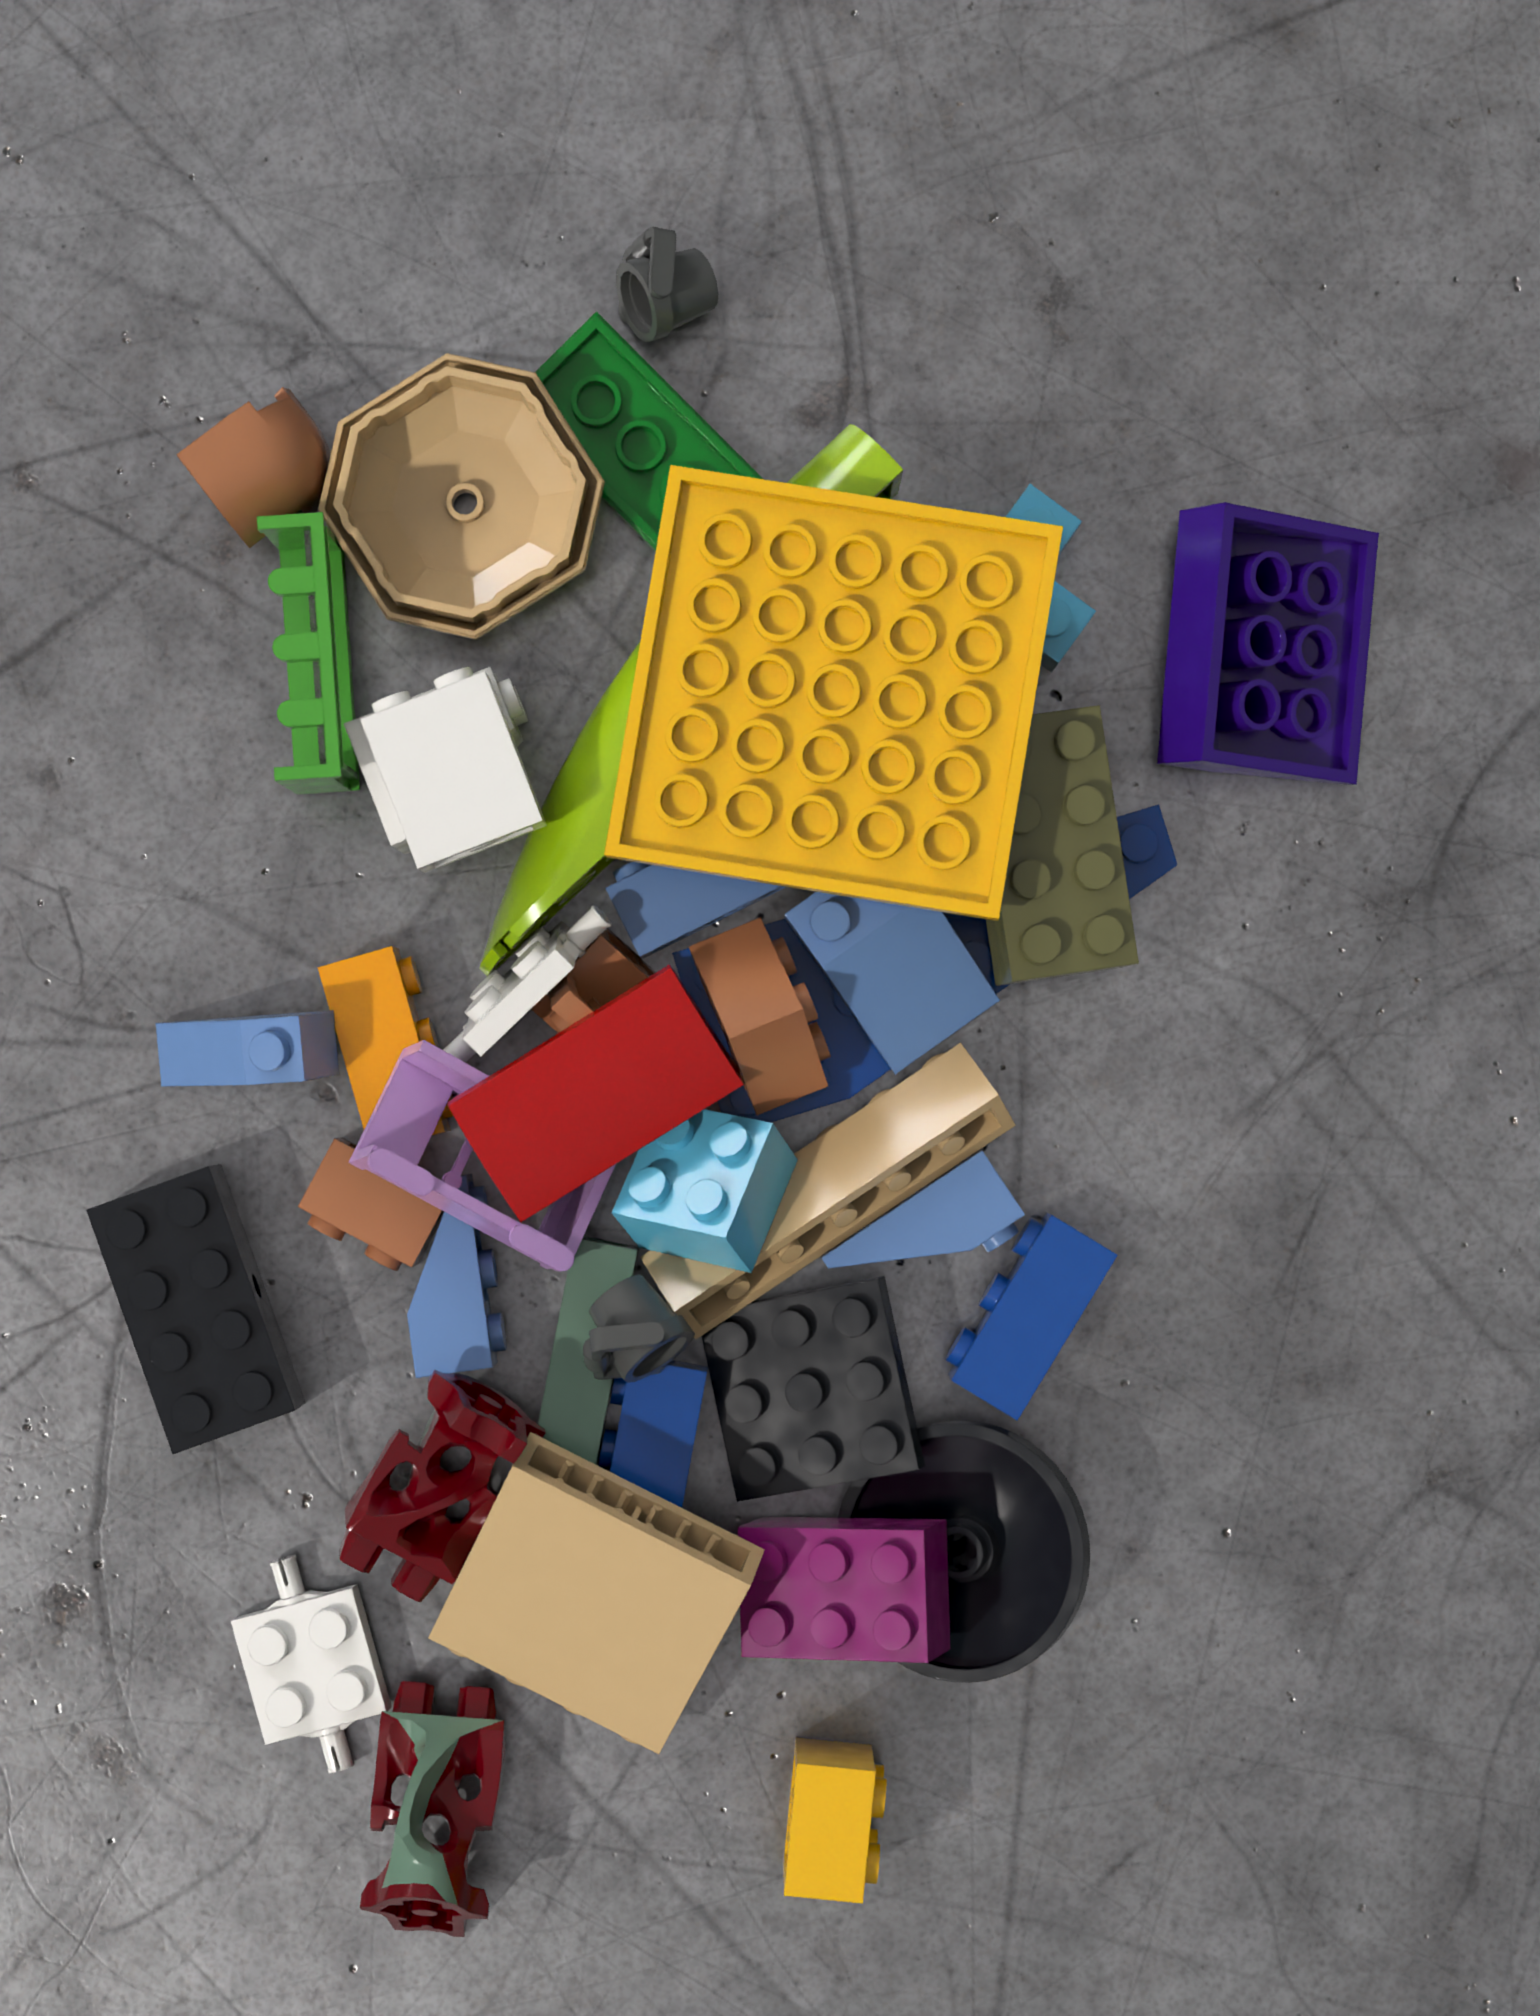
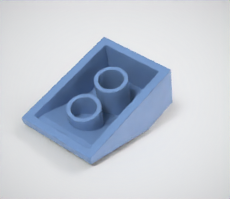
M815 892L784 914L786 922L894 1074L903 1070L1000 1001L943 912Z

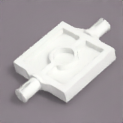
M592 905L591 909L571 928L563 921L557 924L549 933L542 926L539 927L516 950L515 954L519 958L504 976L497 970L493 971L471 993L470 998L473 1002L465 1011V1014L469 1017L468 1021L463 1026V1031L443 1050L465 1063L476 1053L482 1056L574 968L577 957L581 958L586 953L585 949L608 927L612 926L610 919L597 906Z
M290 1555L286 1558L283 1557L270 1562L280 1599L267 1609L237 1616L231 1621L265 1745L297 1736L319 1737L328 1766V1773H335L339 1769L342 1771L355 1765L344 1729L357 1720L379 1715L382 1711H388L392 1706L358 1584L329 1592L305 1591L296 1560L297 1556Z

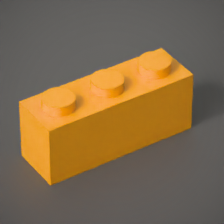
M394 946L317 967L329 1009L334 1010L336 1034L364 1129L402 1050L422 1040H426L439 1048L430 1018L419 1020L412 996L422 993L421 982L412 956L402 958L399 948ZM452 1093L448 1101L454 1098ZM448 1102L432 1136L451 1131L448 1118L453 1117V1114L448 1107Z

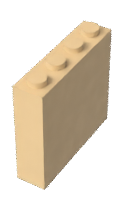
M530 1432L527 1437V1445L512 1465L428 1639L448 1648L455 1655L468 1658L504 1676L515 1685L526 1687L550 1699L573 1714L581 1715L619 1734L628 1742L639 1744L659 1754L746 1596L765 1549Z

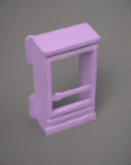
M426 1040L404 1048L348 1163L361 1170L366 1169L478 1229L539 1262L540 1266L547 1270L553 1269L562 1272L570 1269L615 1165L550 1204L539 1230L529 1225L521 1224L458 1189L462 1185V1171L473 1150L467 1138L451 1171L446 1172L442 1180L436 1178L429 1171L418 1166V1163L451 1093L458 1096L489 1077V1075Z

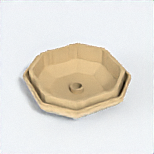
M446 353L338 421L318 511L324 513V521L336 537V540L387 620L477 640L585 572L605 481L535 372ZM463 493H470L477 498V506L469 514H460L454 510L455 499Z

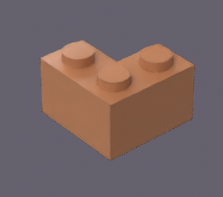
M760 917L688 946L703 988L721 1026L733 1061L739 1069L744 1088L756 1115L828 1087L820 1061L830 1058L831 1055L818 1023L808 1024L818 1019V1015L805 983L792 986L788 976L797 973L784 938L780 937L771 941Z

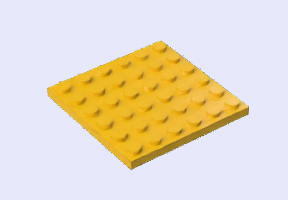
M670 465L604 855L607 858L998 921L1063 526Z

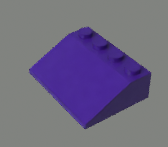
M1227 502L1179 511L1157 764L1208 772L1357 785L1379 533Z

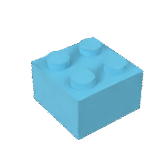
M704 1109L638 1150L612 1210V1214L639 1248L752 1273L798 1159L773 1123Z

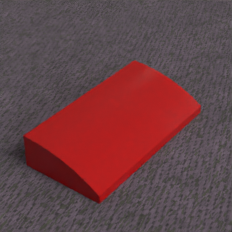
M669 964L448 1101V1107L502 1196L519 1221L523 1222L744 1084L738 1067Z

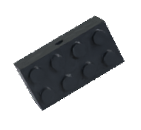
M221 1164L198 1169L86 1210L172 1454L293 1412L306 1403Z

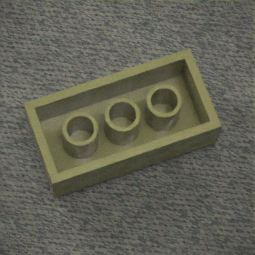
M1100 705L1032 714L1000 916L998 921L986 919L996 986L1117 969L1139 964Z

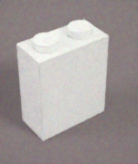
M471 667L454 670L436 678L433 681L436 690L411 699L409 691L384 697L371 705L374 714L360 719L417 869L423 873L547 826L491 679L485 671L473 675Z

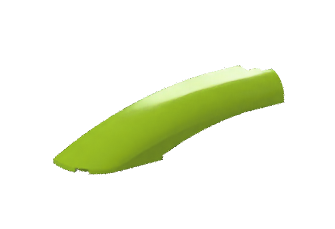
M849 424L787 483L892 499L899 492L903 468L873 438L857 426ZM640 642L603 694L559 771L541 808L547 826L530 832L496 915L479 967L486 976L498 970L506 963L534 931L550 922L616 860L607 858L604 852Z

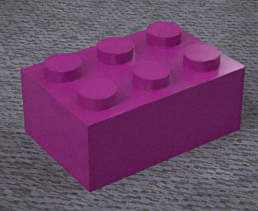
M761 1517L738 1527L739 1537L765 1549L753 1582L740 1605L741 1657L929 1663L951 1649L946 1519Z

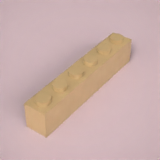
M960 1042L947 1052L930 1058L920 1070L895 1087L881 1091L871 1099L868 1105L841 1123L827 1127L814 1141L794 1153L798 1161L752 1273L651 1250L640 1258L671 1309L677 1316L682 1315L694 1331V1338L696 1340L1016 1125L999 1094Z

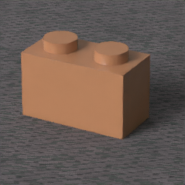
M343 1137L334 1138L298 1205L299 1208L312 1214L307 1224L339 1241H342L345 1233H348L367 1243L368 1246L364 1254L392 1270L398 1271L402 1263L410 1267L419 1264L433 1238L444 1211L366 1169L361 1170L348 1163L357 1145Z

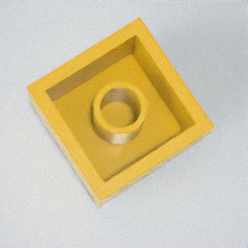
M796 1737L783 1860L784 1896L863 1904L865 1883L877 1884L880 1844H877L878 1829H872L870 1826L871 1817L883 1819L887 1779L884 1778V1765L874 1763L872 1745Z

